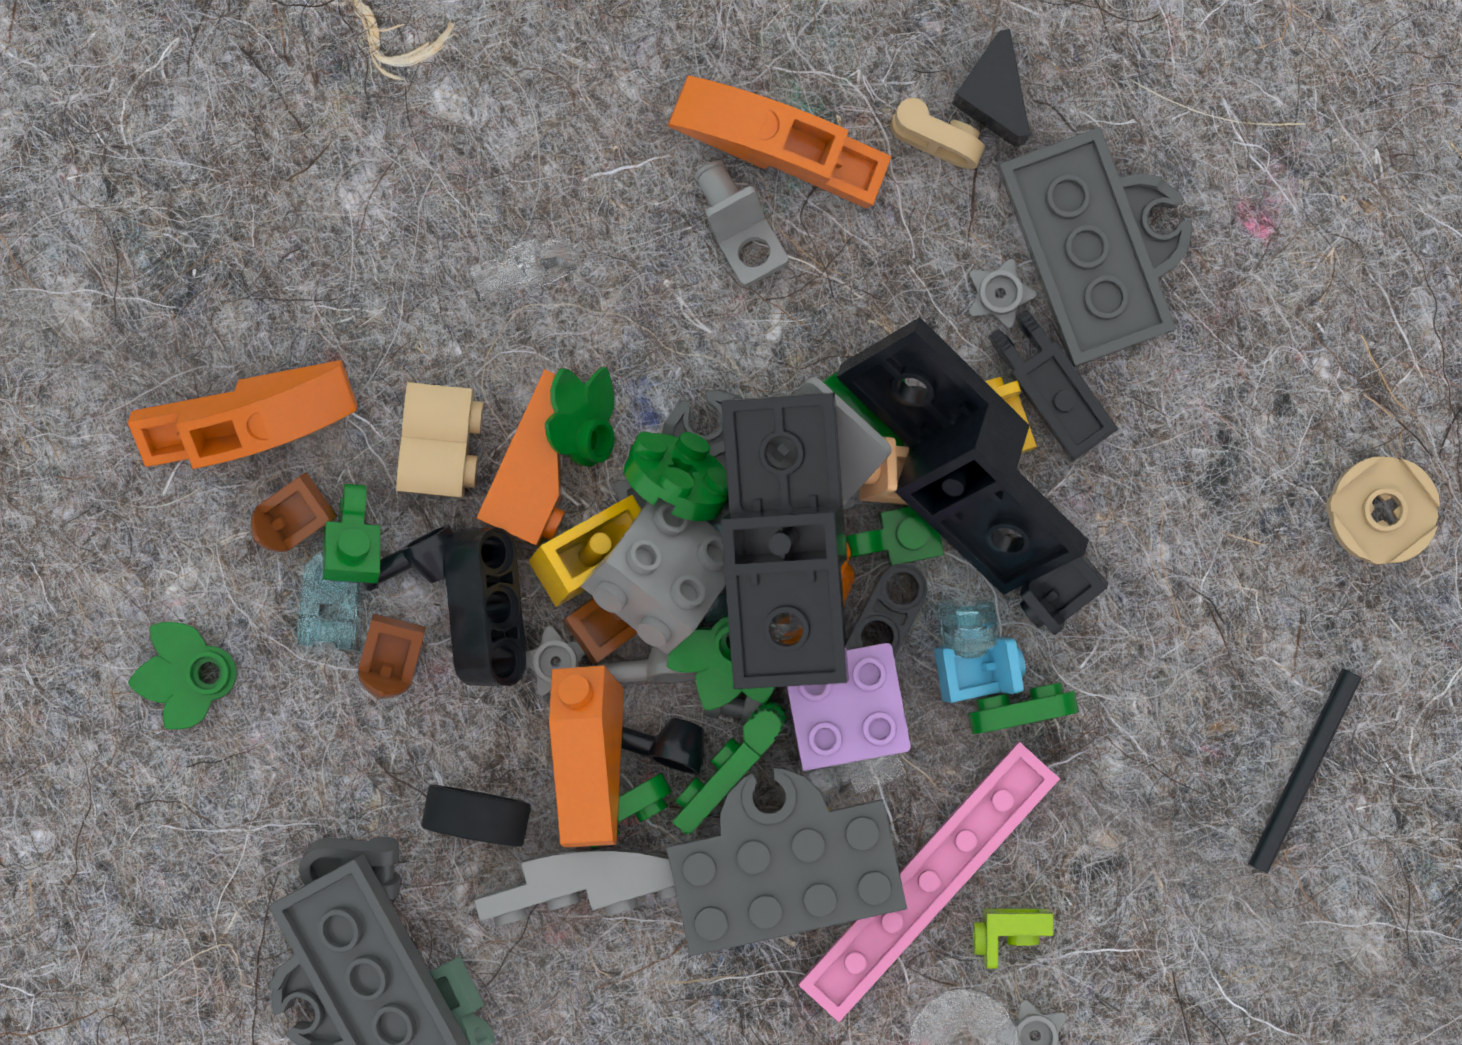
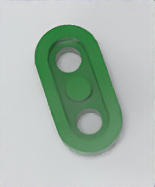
M1062 682L1030 688L1031 699L1010 703L1008 693L976 700L978 710L968 713L972 734L985 733L1078 713L1079 709L1075 691L1064 692Z
M662 773L619 796L618 823L633 814L636 815L639 822H642L668 807L663 797L670 794L672 790Z

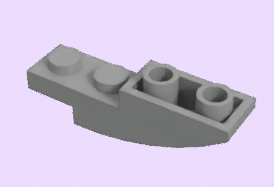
M601 848L556 852L526 859L521 862L526 882L478 896L474 902L480 921L493 918L496 927L527 918L525 908L546 902L548 911L576 904L580 902L577 892L584 890L587 891L592 911L605 908L607 917L638 908L636 898L657 892L659 900L663 901L675 898L677 895L668 856L638 850Z

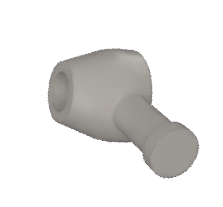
M653 646L648 659L609 663L608 660L598 662V666L605 665L619 683L650 681L653 683L670 684L696 680V672L684 673L669 669L667 667L668 655Z

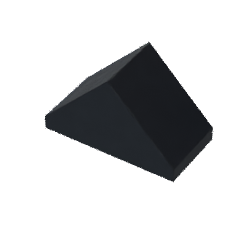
M1006 29L997 33L955 94L952 104L1015 147L1025 145L1030 132L1011 31Z

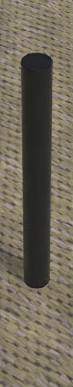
M1341 669L1248 862L1250 866L1268 874L1362 679L1360 676Z

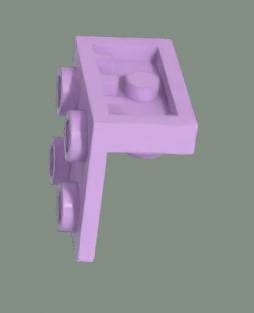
M889 643L847 650L849 681L847 683L786 686L802 771L898 754L910 750L911 745L893 649Z

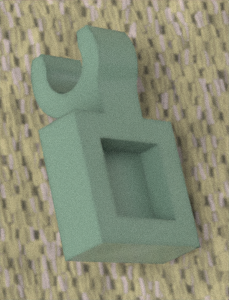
M461 956L429 971L469 1045H491L495 1043V1036L491 1027L486 1021L473 1013L483 1007L484 1003Z

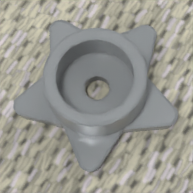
M1008 259L993 272L973 269L970 272V277L978 292L969 310L972 316L993 314L1006 328H1012L1015 324L1018 306L1037 296V292L1034 289L1021 283L1017 277L1016 263L1013 259ZM997 289L1005 291L1003 298L1000 299L995 296Z
M552 626L545 628L540 646L526 652V666L537 674V692L540 696H544L551 691L552 669L578 667L579 661L585 654L577 641L565 642ZM559 657L561 660L560 666L553 667L551 659Z
M1023 1000L1020 1005L1018 1021L999 1031L998 1038L1009 1045H1061L1058 1034L1067 1017L1062 1012L1042 1015L1028 1000ZM1034 1030L1040 1033V1037L1036 1041L1030 1039V1033Z

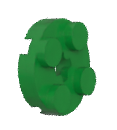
M646 431L640 432L637 435L629 451L628 459L624 464V474L631 487L643 499L655 506L657 500L661 498L667 503L675 505L671 515L691 521L715 519L729 500L727 471L715 457L708 453L710 445L704 438L691 432H683L679 438L668 434Z

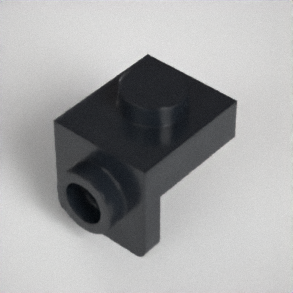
M1083 555L1023 585L1020 592L1023 600L1020 602V606L1035 626L1041 628L1045 625L1053 635H1056L1064 629L1065 620L1107 589L1108 582L1090 560Z

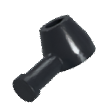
M449 524L439 527L415 539L402 549L380 559V575L377 584H363L369 591L378 588L380 583L411 568H414L430 584L446 578L444 553L448 538L453 533L452 528Z
M671 718L657 737L622 726L621 749L647 756L652 761L665 767L697 775L700 773L704 758V729L697 724L679 718Z

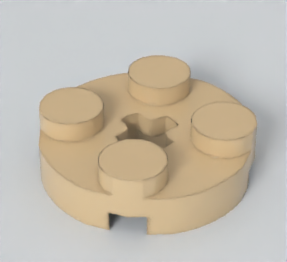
M1384 456L1371 457L1352 465L1338 478L1332 494L1326 503L1330 527L1336 540L1349 554L1372 565L1400 563L1415 557L1430 544L1438 527L1436 526L1438 520L1437 508H1440L1437 488L1422 468L1404 459L1399 460ZM1377 496L1382 501L1392 498L1397 505L1392 511L1395 521L1391 525L1384 520L1376 522L1371 516L1375 509L1372 501Z

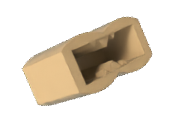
M407 382L396 491L464 498L465 487L475 488L478 456L469 455L471 433L481 434L484 402L474 401L475 391L473 389Z

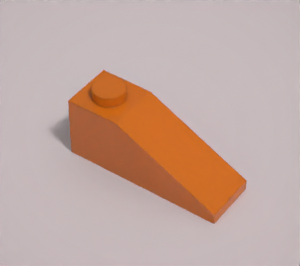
M544 369L476 518L492 527L502 528L510 535L537 547L541 546L544 538L549 540L555 538L566 511L558 508L562 500L560 454L555 452L550 446L544 425L546 420L555 413L550 402V389L555 374Z
M605 665L552 669L549 727L560 844L563 847L617 844L624 688Z

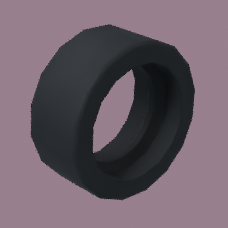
M431 784L428 787L421 827L429 831L464 839L522 847L531 804L488 793Z

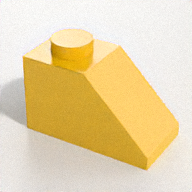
M633 495L544 543L529 559V564L555 607L586 591L581 587L585 579L615 548L641 511Z

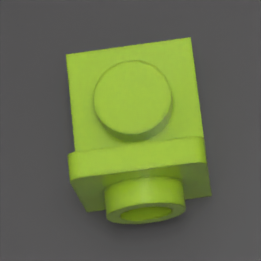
M982 908V922H973L974 955H983V964L987 969H998V936H1007L1008 945H1039L1040 936H1053V913L1048 908Z

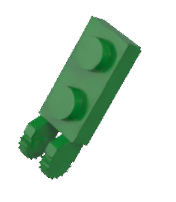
M770 700L763 705H759V710L755 709L743 726L744 739L738 743L731 737L710 761L717 768L704 783L695 777L676 798L675 802L681 809L672 823L683 833L691 835L776 740V736L779 737L780 731L783 730L784 724L787 723L786 718L788 716L785 712L787 709L782 707L783 704Z

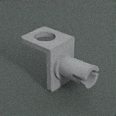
M712 161L701 167L694 175V180L700 186L711 206L705 211L715 241L741 285L747 288L786 267L789 264V258L765 219L758 195L753 186H748L739 191L727 172L723 161ZM751 241L764 242L770 248V255L767 261L756 267H749L743 264L739 258L742 247Z

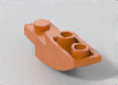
M690 75L684 81L667 124L668 127L764 170L772 166L866 209L873 206L892 157L848 137V129L825 119L749 91Z
M338 360L239 379L235 391L133 410L127 423L145 467L189 459L192 469L253 455L306 436L357 411L358 404L343 362Z

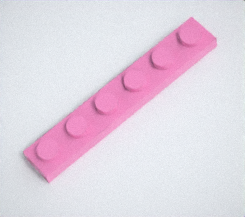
M1018 741L899 871L907 909L855 920L798 982V985L834 1019L840 1022L1060 778Z

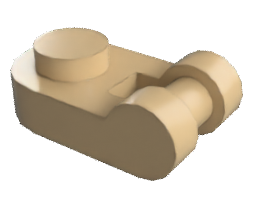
M907 98L902 101L891 119V132L898 140L953 165L966 169H975L984 153L985 145L978 139L980 132L977 129L961 121L951 120L948 124L930 116L927 105L918 98Z

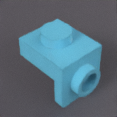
M990 636L934 648L942 702L953 703L1000 692L1015 694L1024 690L1022 677L1025 675V660L1014 638Z

